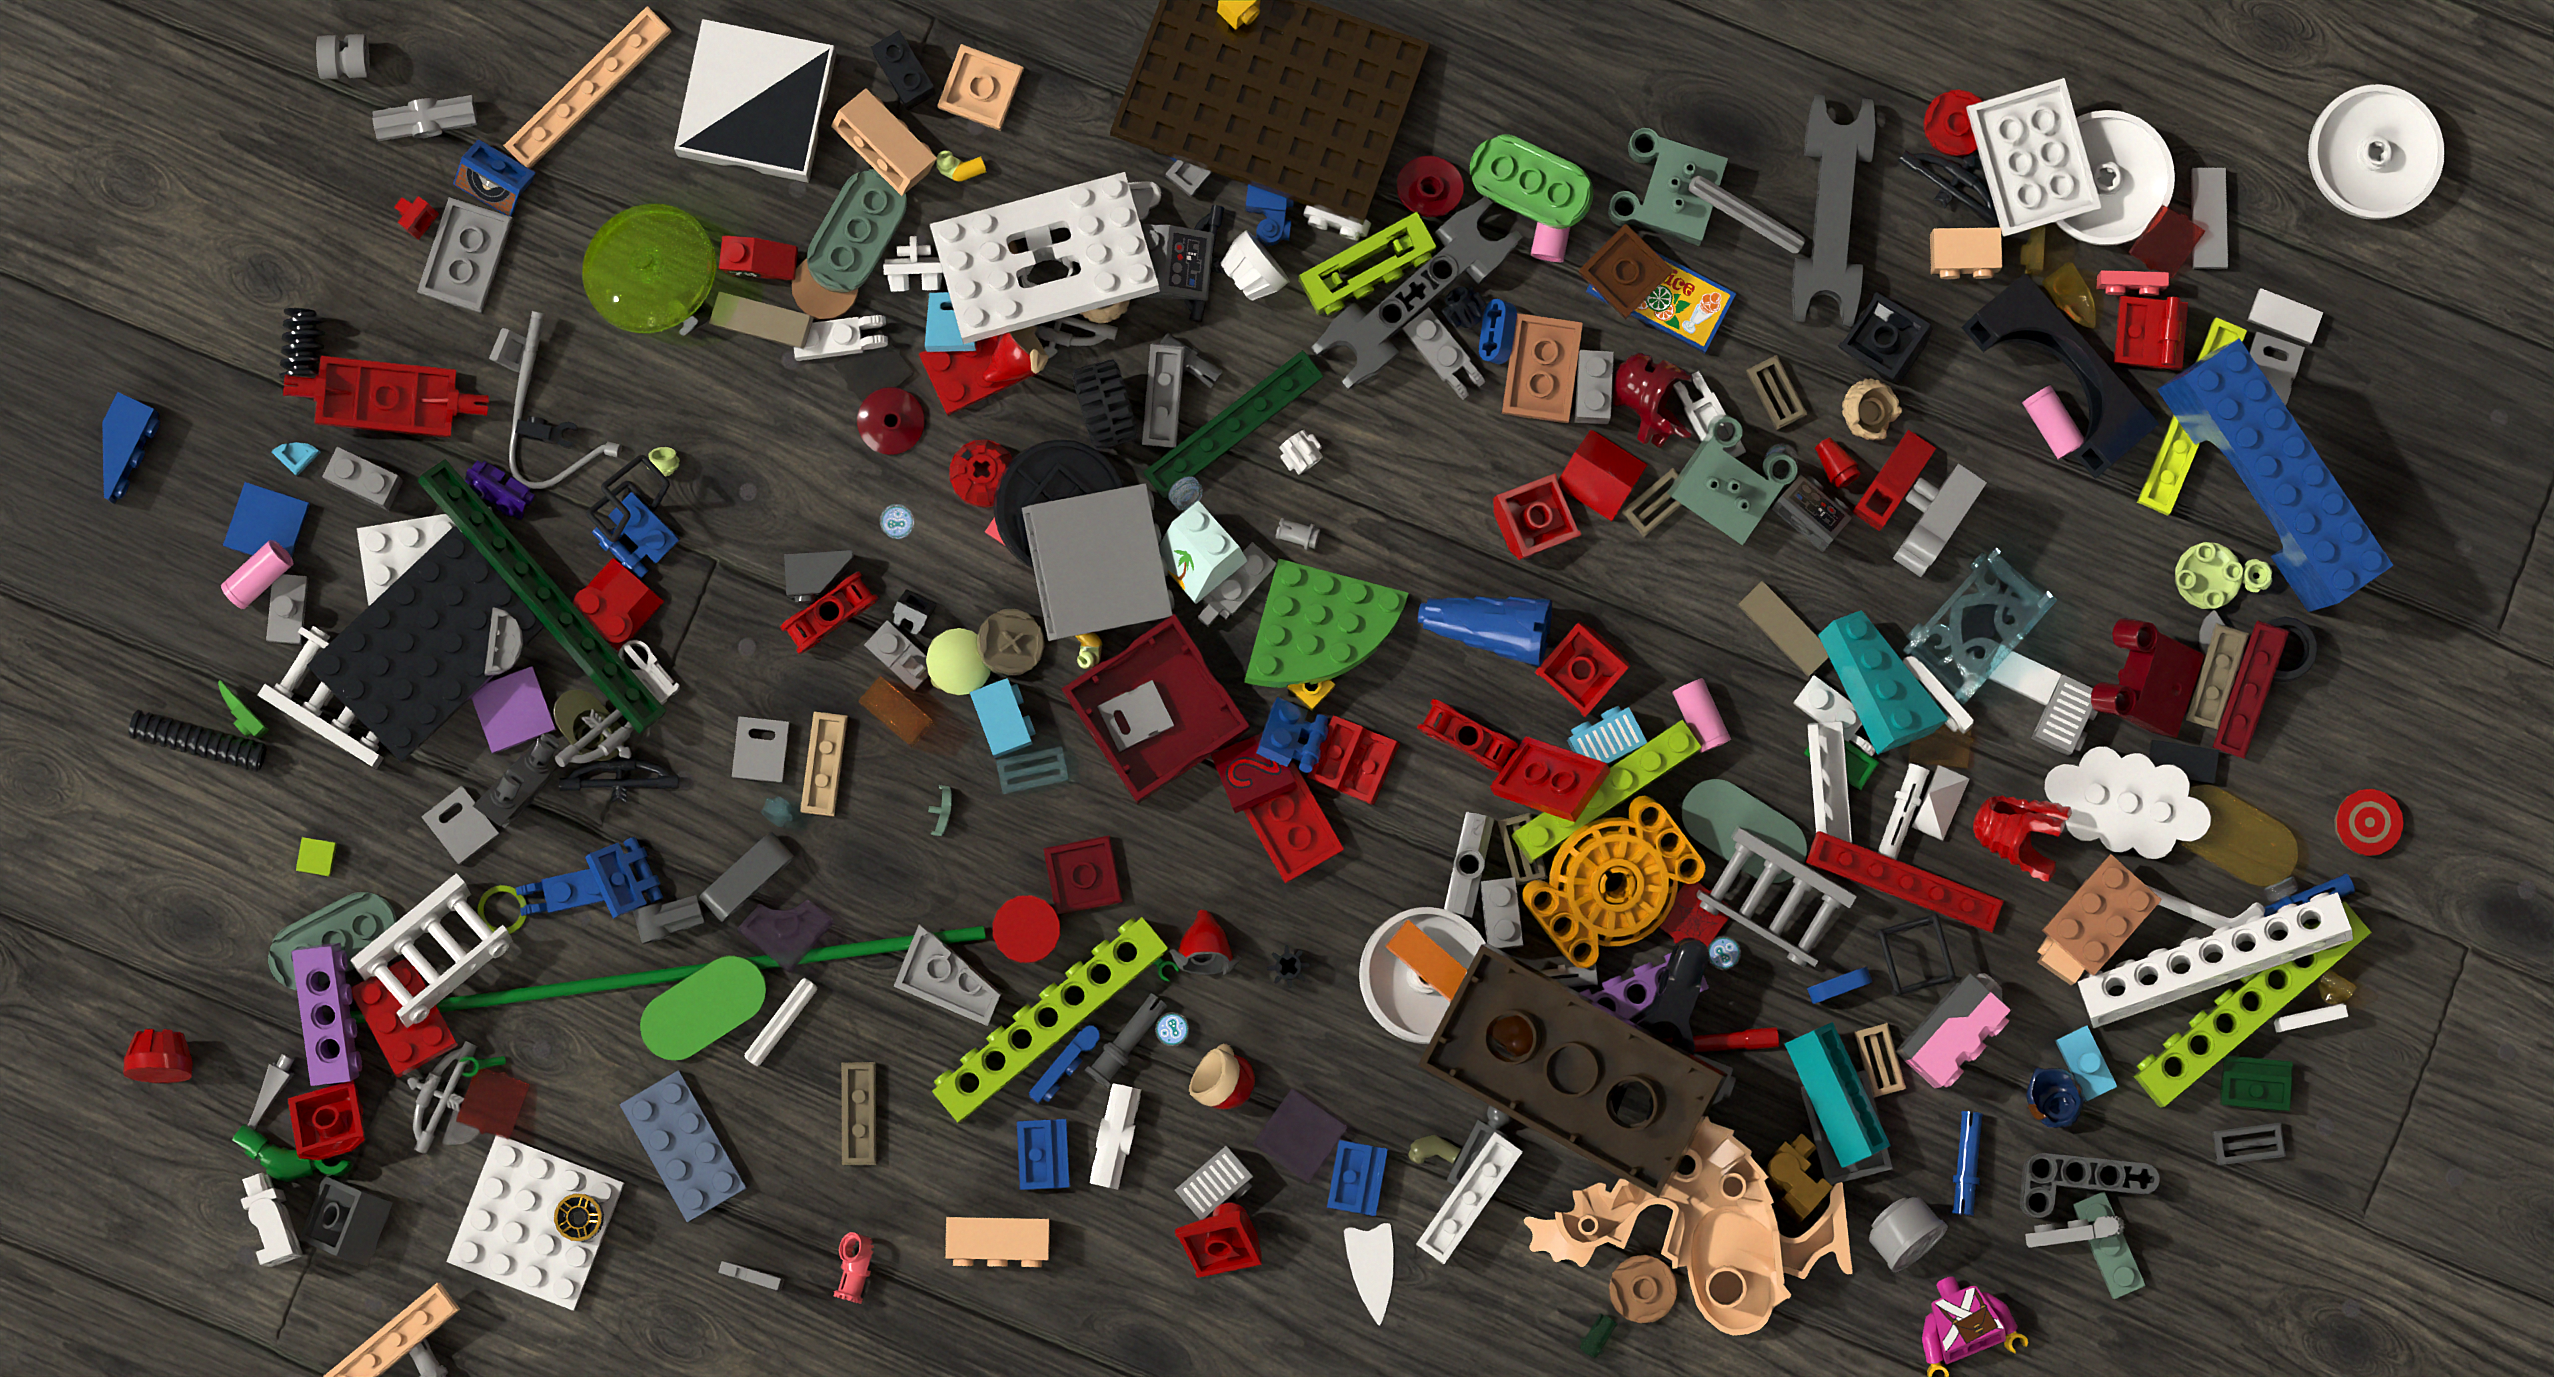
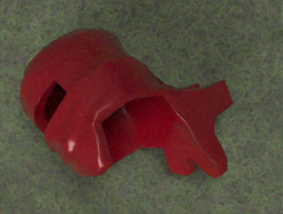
M1637 353L1621 363L1615 372L1612 385V404L1615 406L1626 405L1641 417L1637 439L1643 444L1649 442L1652 434L1651 443L1659 448H1662L1667 438L1673 434L1683 438H1691V430L1682 425L1674 414L1665 408V405L1676 380L1683 379L1691 382L1692 375H1687L1684 369H1680L1671 362L1662 360L1659 364L1653 363L1652 356Z

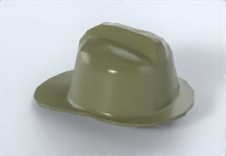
M580 689L569 690L563 693L556 701L554 708L555 722L567 738L569 745H574L593 729L582 720V717H590L591 709L598 714V717L602 718V721L610 715L597 698L591 693ZM616 720L607 730L613 734L621 725ZM600 733L579 751V755L598 749V745L607 738ZM616 748L609 755H604L595 760H610L617 756L620 751Z

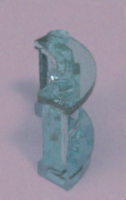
M1997 547L1988 556L1982 552L1969 566L1974 572L1925 626L1919 622L1906 636L1911 642L1903 651L1907 655L1910 653L1919 662H1922L1929 671L1955 693L1953 697L1962 705L1967 702L2057 601L2048 591L2043 595L1998 554L2001 551ZM1990 570L2008 586L2004 594L1997 593L2000 588L1997 578L1994 585L1986 584L1984 576L1987 571ZM1975 581L1976 587L1980 593H1973L1962 596V594ZM2015 592L2021 599L2011 596L2012 593ZM1981 604L1998 605L1995 611L1994 622L1996 630L2003 641L1998 644L1988 638H1974L1963 644L1961 634L1963 608ZM2005 607L2010 608L2006 615H2012L2015 618L2013 625H2006L2002 621V613ZM1951 608L1949 627L1936 624ZM1931 635H1940L1942 639L1941 644L1935 646L1934 649L1943 650L1951 646L1952 653L1942 660L1933 655L1923 646L1925 640ZM1974 646H1982L1985 650V656L1982 659H1977L1974 657V651L1968 656L1965 651ZM1954 660L1965 682L1951 671L1946 664Z

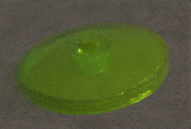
M643 204L631 207L609 219L592 238L583 260L582 279L584 289L597 312L617 328L635 333L663 331L689 318L707 298L716 272L715 251L703 227L687 212L666 204Z

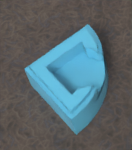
M301 442L282 444L272 451L296 476L321 453L312 445Z

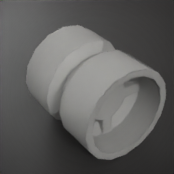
M347 34L344 40H340L337 35L317 37L316 58L318 74L321 80L339 79L343 73H346L349 78H367L369 76L370 59L366 34Z

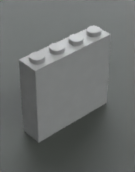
M1146 483L1034 504L1022 508L1048 641L1172 616L1171 610L1174 609V598L1171 590H1167L1166 586L1167 563L1165 558L1160 556L1158 543L1161 542V533L1159 526L1153 522L1151 510H1154V498L1151 491L1147 490Z

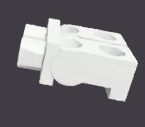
M259 1173L243 1179L248 1197L241 1199L243 1208L249 1210V1219L252 1224L258 1227L265 1248L256 1252L260 1265L273 1267L303 1256L286 1206L281 1203L286 1201L284 1191L274 1188L271 1177L268 1174Z

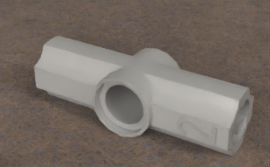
M472 95L444 100L424 98L408 103V106L372 111L373 126L378 141L407 136L428 138L440 135L444 130L478 125L476 106Z
M1465 813L1444 910L1458 916L1472 918L1494 818L1477 813ZM1465 856L1474 857L1478 862V870L1473 874H1466L1460 869L1459 861Z

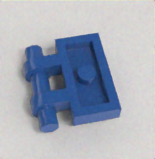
M631 492L621 502L630 511L631 517L618 540L626 534L638 548L631 553L618 540L616 542L609 541L597 527L591 533L600 541L599 545L605 551L609 550L622 562L626 569L631 571L640 580L649 571L640 561L648 555L655 563H658L681 539ZM617 507L608 515L617 526L624 516ZM617 526L611 531L612 534L615 532Z
M1277 697L1272 705L1256 754L1286 767L1293 758L1301 762L1299 766L1301 771L1309 773L1312 771L1313 766L1319 762L1321 756L1319 748L1321 743L1327 738L1329 731L1327 724L1329 720L1325 715H1317L1313 723L1305 721L1308 710ZM1299 736L1308 740L1306 745L1297 742Z
M636 836L623 842L627 849V854L623 853L618 842L592 852L585 857L613 919L646 905L647 903L642 895L644 892L647 893L651 903L663 899V895L658 887L661 885L657 875L653 876L646 860L648 854L644 847H640ZM629 865H634L641 881H636Z

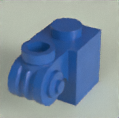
M1248 184L1245 212L1262 213L1267 218L1260 221L1257 226V240L1267 247L1278 244L1280 240L1289 241L1291 220H1285L1286 207L1293 208L1294 200Z

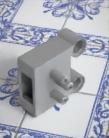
M1960 464L1955 467L1940 489H1937L1923 478H1919L1905 499L1924 513L1893 559L1921 577L1929 565L1931 566L1987 482Z

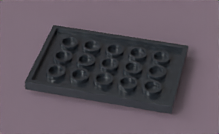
M454 525L306 666L403 763L495 676H485L493 607L506 611L517 621L523 634V648L545 626L470 540Z

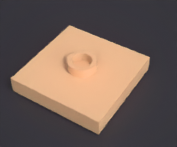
M961 44L937 107L1001 131L1024 67Z

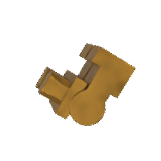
M1800 1134L1791 1145L1785 1141L1767 1160L1769 1163L1762 1169L1768 1176L1764 1181L1769 1193L1775 1194L1781 1199L1777 1205L1796 1223L1801 1222L1833 1187L1823 1178L1818 1183H1815L1804 1173L1811 1165L1806 1159L1817 1147L1803 1134Z

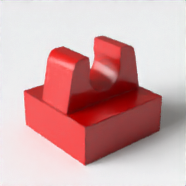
M419 196L413 203L401 197L394 206L402 215L398 223L417 240L422 237L439 215L429 203Z

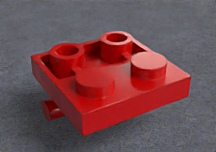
M2121 296L2118 307L2114 364L2181 371L2183 367L2188 302H2180L2181 298L2167 297V300Z

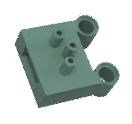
M1650 128L1636 130L1628 144L1629 156L1637 163L1645 164L1651 162L1654 158L1657 161L1643 205H1640L1635 194L1629 191L1618 192L1612 197L1608 207L1610 220L1618 226L1631 224L1700 246L1713 205L1691 193L1688 187L1695 176H1702L1720 186L1728 158L1659 137ZM1638 139H1647L1652 143L1653 150L1648 153H1641L1636 149L1635 142ZM1621 201L1628 202L1633 208V213L1628 216H1621L1616 212L1615 205Z
M1718 415L1710 421L1708 434L1667 494L1743 545L1783 486L1795 479L1797 465L1788 455L1774 452L1765 458L1763 462L1765 476H1760L1723 450L1724 447H1732L1740 441L1742 427L1736 419L1728 415ZM1724 422H1730L1733 427L1732 435L1725 440L1719 439L1717 435L1719 425ZM1778 460H1785L1788 465L1786 474L1781 477H1775L1772 473L1774 463Z

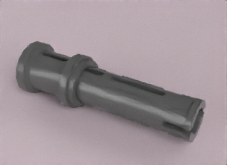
M1149 994V997L1113 1043L1108 1042L1103 1045V1052L1091 1067L1087 1066L1084 1069L1087 1074L1108 1089L1111 1086L1110 1080L1120 1067L1127 1066L1130 1059L1128 1057L1129 1053L1164 1009L1168 1007L1160 1000L1156 1007L1150 1010L1158 1000V997L1154 994Z

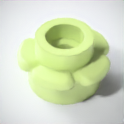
M659 447L649 453V460L665 477L673 474L679 467L680 460L672 448Z
M2251 559L2245 563L2242 583L2245 584V588L2248 591L2259 592L2260 589L2266 590L2271 585L2272 569L2270 565L2258 559ZM2254 573H2258V574H2259V578H2258V579H2255V578L2253 577V574H2254Z

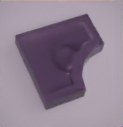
M807 899L798 907L785 911L772 910L759 904L737 929L741 935L790 973L834 924V921Z

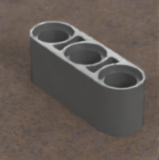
M770 832L713 882L699 898L723 923L781 872L795 856L773 832Z

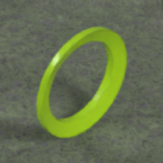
M495 886L486 891L479 901L478 915L493 932L498 928L490 925L484 915L485 903L491 895L497 892H508L517 898L520 908L527 905L525 898L522 895H517L516 889L513 887ZM520 912L516 923L506 928L508 933L511 934L517 931L524 924L527 916H521Z

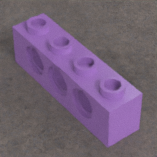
M340 943L301 947L291 951L310 1085L352 1081L359 1077V1072L362 1070V1059L359 1051L355 1049L354 1038L357 1037V1024L350 1014L349 1004L352 1003L353 997L351 986L346 984L344 971L348 967L346 952L341 950ZM320 971L325 972L330 978L328 989L322 987L318 982ZM325 1005L330 1006L335 1012L333 1022L327 1021L323 1016ZM329 1039H333L339 1044L340 1052L338 1056L329 1052L327 1047Z
M1671 953L1664 956L1666 963L1653 967L1652 962L1633 969L1634 977L1623 981L1621 976H1617L1603 982L1604 990L1591 994L1590 989L1580 992V994L1595 1002L1603 998L1609 999L1614 1004V1012L1629 1019L1652 1003L1659 984L1658 977L1660 973L1665 971ZM1704 975L1699 993L1709 989ZM1632 985H1639L1645 991V999L1640 1004L1632 1003L1627 997V990Z

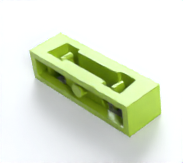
M1415 212L1300 274L1299 282L1317 315L1326 312L1327 316L1344 308L1343 302L1353 296L1359 300L1374 291L1372 286L1384 280L1386 284H1389L1404 275L1403 269L1413 264L1415 268L1425 265L1433 258L1431 254L1436 252L1437 246L1418 212ZM1406 233V236L1402 237L1401 239L1394 240L1395 238ZM1394 240L1392 246L1398 256L1412 248V251L1399 258L1394 255L1348 280L1347 286L1334 293H1331V291L1342 287L1341 283L1343 282L1338 272L1333 273L1324 280L1321 279L1336 270L1342 273L1388 248V242Z

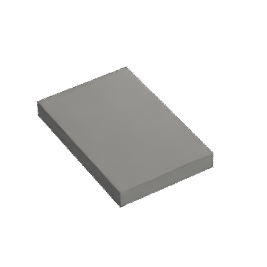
M449 197L417 293L482 314L514 221L513 217Z

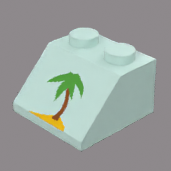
M1199 501L1194 503L1171 523L1159 545L1160 556H1163L1166 560L1168 573L1195 604L1247 562L1238 544Z

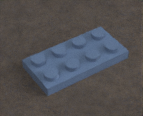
M679 1070L619 1104L687 1223L747 1189Z

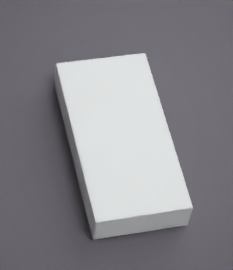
M2260 288L2247 321L2311 345L2323 312Z
M2001 645L1998 647L1985 675L1986 678L2044 705L2048 704L2061 676L2060 673Z
M2339 1004L2277 1018L2274 1021L2277 1033L2348 1017L2346 1005Z

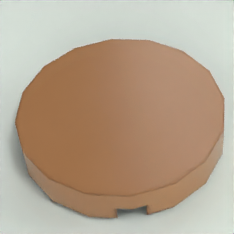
M807 259L796 268L795 280H792V295L798 307L805 314L811 315L814 319L820 321L835 320L841 317V315L854 306L859 294V288L850 292L839 293L821 287L811 276Z
M1648 1255L1633 1256L1621 1262L1612 1273L1609 1283L1610 1300L1616 1311L1627 1320L1637 1323L1654 1322L1665 1316L1674 1305L1677 1295L1676 1278L1670 1267L1658 1258Z

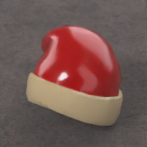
M1221 1044L1216 1049L1208 1052L1198 1065L1189 1085L1190 1095L1201 1104L1217 1109L1226 1110L1239 1107L1249 1099L1253 1092L1255 1083L1253 1068L1247 1059L1234 1055L1230 1045Z

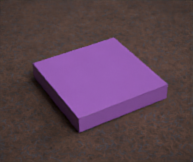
M533 666L488 682L471 697L492 754L540 737L543 733L556 731Z

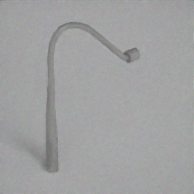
M532 311L516 392L509 446V465L513 477L517 481L532 489H542L562 481L602 452L605 455L618 458L622 451V445L607 442L606 445L599 446L559 475L544 482H529L520 475L516 466L518 435L515 433L518 419L521 420L525 398L545 313Z

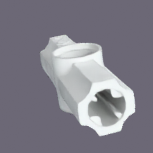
M1113 1083L1105 1118H1102L1097 1137L1096 1148L1098 1150L1090 1176L1091 1184L1119 1189L1125 1158L1130 1153L1136 1125L1133 1124L1141 1097L1140 1089Z

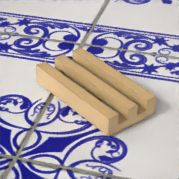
M1888 1023L1854 1032L1862 1064L1868 1074L1873 1097L1906 1089ZM1882 1032L1896 1084L1892 1086L1889 1082L1876 1033ZM1869 1035L1883 1085L1881 1089H1878L1864 1036Z

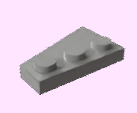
M922 923L918 925L894 987L988 1026L1002 993Z

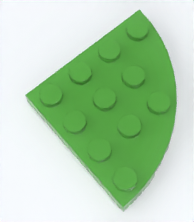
M1278 558L1244 683L1282 688L1290 684L1308 682L1316 684L1350 671L1377 651V647L1392 633L1403 613L1409 593Z

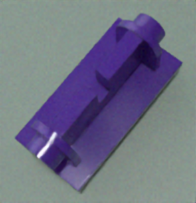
M477 460L472 469H467L465 482L479 498H485L495 504L503 514L513 515L522 520L525 505L529 506L535 497V494L531 493L530 487L510 477L505 486L500 484L505 477V473L487 461L482 463Z

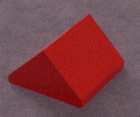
M1591 429L1573 454L1557 482L1563 492L1612 522L1646 469L1647 464Z

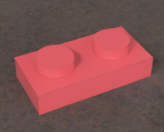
M2101 270L2097 275V289H2106L2105 294L2124 295L2126 290H2139V295L2158 296L2159 291H2164L2169 286V272Z

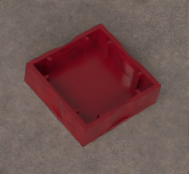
M1175 614L1134 640L1119 655L1099 663L1061 688L1064 696L1136 804H1139L1210 757L1211 754L1216 753L1250 730V726L1224 687L1218 683L1204 662L1200 651ZM1153 680L1174 727L1119 753L1097 706ZM1116 711L1114 713L1115 721L1121 733L1128 735L1131 729L1125 716L1121 711Z

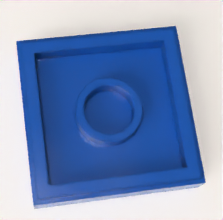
M245 482L223 546L253 556L269 540H274L292 558L310 503Z

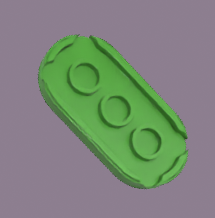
M1504 134L1491 140L1488 139L1478 146L1471 158L1470 175L1479 193L1487 196L1489 200L1547 227L1555 229L1571 227L1582 220L1591 207L1593 186L1589 176L1580 167L1520 138Z
M735 955L722 956L705 965L654 998L647 1005L640 1022L641 1036L645 1045L655 1055L667 1060H682L694 1055L753 1017L759 1011L766 993V981L762 971L751 960Z

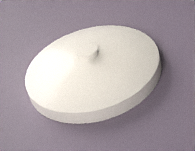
M2366 85L2345 92L2334 99L2322 111L2310 135L2308 149L2309 164L2318 188L2334 206L2350 215L2363 219H2388L2413 209L2431 193L2443 168L2444 142L2435 117L2426 105L2414 95L2393 86Z
M2103 110L2077 117L2076 120L2102 208L2055 221V223L2067 234L2089 244L2109 246L2132 241L2148 232L2160 220L2170 203L2175 182L2174 164L2170 151L2159 133L2148 123L2134 115L2120 111Z
M1421 907L1401 912L1389 918L1375 930L1368 940L1361 957L1359 979L1364 1001L1373 1017L1382 1027L1403 1040L1419 1044H1429L1450 1002L1385 947L1403 923L1409 920L1468 970L1481 944L1486 943L1479 932L1462 917L1444 909Z

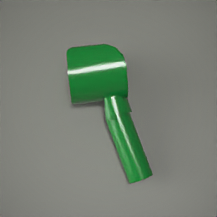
M1160 957L1154 962L1158 967V975L1164 981H1169L1162 974V968L1165 965H1172L1179 972L1177 965L1170 960H1164Z
M465 1055L459 1060L460 1062L471 1060L474 1063L473 1070L461 1073L466 1077L474 1076L479 1069L504 1065L506 1063L504 1056L476 1060L472 1056Z

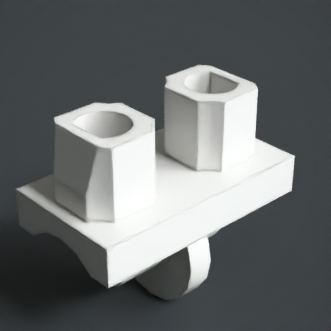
M910 236V246H897V256H910V258L885 259V264H883L884 275H888L891 291L909 290V274L919 273L922 274V290L940 289L943 270L939 257L918 258L921 255H931V246H918L917 236Z

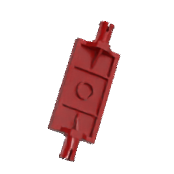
M321 356L319 375H316L315 378L288 376L286 374L284 376L283 396L313 398V402H316L315 425L450 438L453 416H456L457 413L487 416L488 406L483 405H487L489 402V395L459 393V390L455 389V369Z

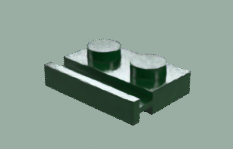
M2237 1056L2223 1057L2220 1105L2290 1111L2292 1061Z

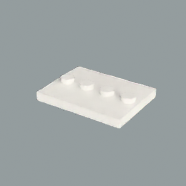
M2065 78L1966 107L2003 236L2102 208Z

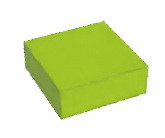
M302 837L296 871L331 877L337 843Z

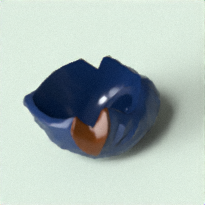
M2036 1068L2026 1094L2029 1104L2028 1109L2033 1117L2041 1120L2047 1127L2054 1128L2072 1126L2080 1116L2085 1099L2082 1087L2074 1075L2061 1068Z

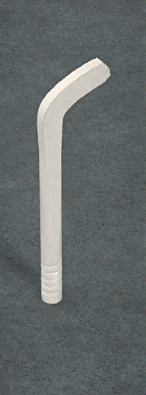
M2146 885L2162 899L2158 905L2216 929L2225 926L2235 928L2244 925L2245 921L2249 918L2264 915L2265 913L2264 907L2256 902L2239 916L2227 918Z

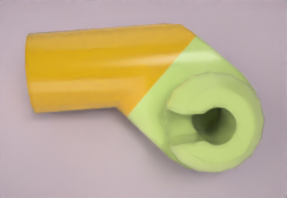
M942 151L937 155L936 165L940 173L955 181L961 182L987 172L981 156L963 162L954 157L950 151Z
M1095 632L1075 636L1081 642L1080 653L1077 657L1079 666L1083 669H1091L1098 665L1101 659V639Z

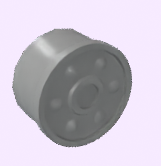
M1902 1198L1886 1208L1872 1224L1873 1229L1869 1235V1242L1886 1260L1891 1271L1898 1272L1925 1255L1943 1237L1948 1226L1935 1215L1922 1198Z

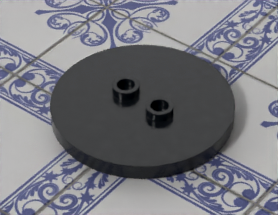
M1050 440L1037 443L1014 457L999 479L994 496V517L997 530L1011 554L1024 565L1034 569L1022 508L1034 504L1124 488L1123 483L1110 461L1100 452L1086 444L1072 440Z

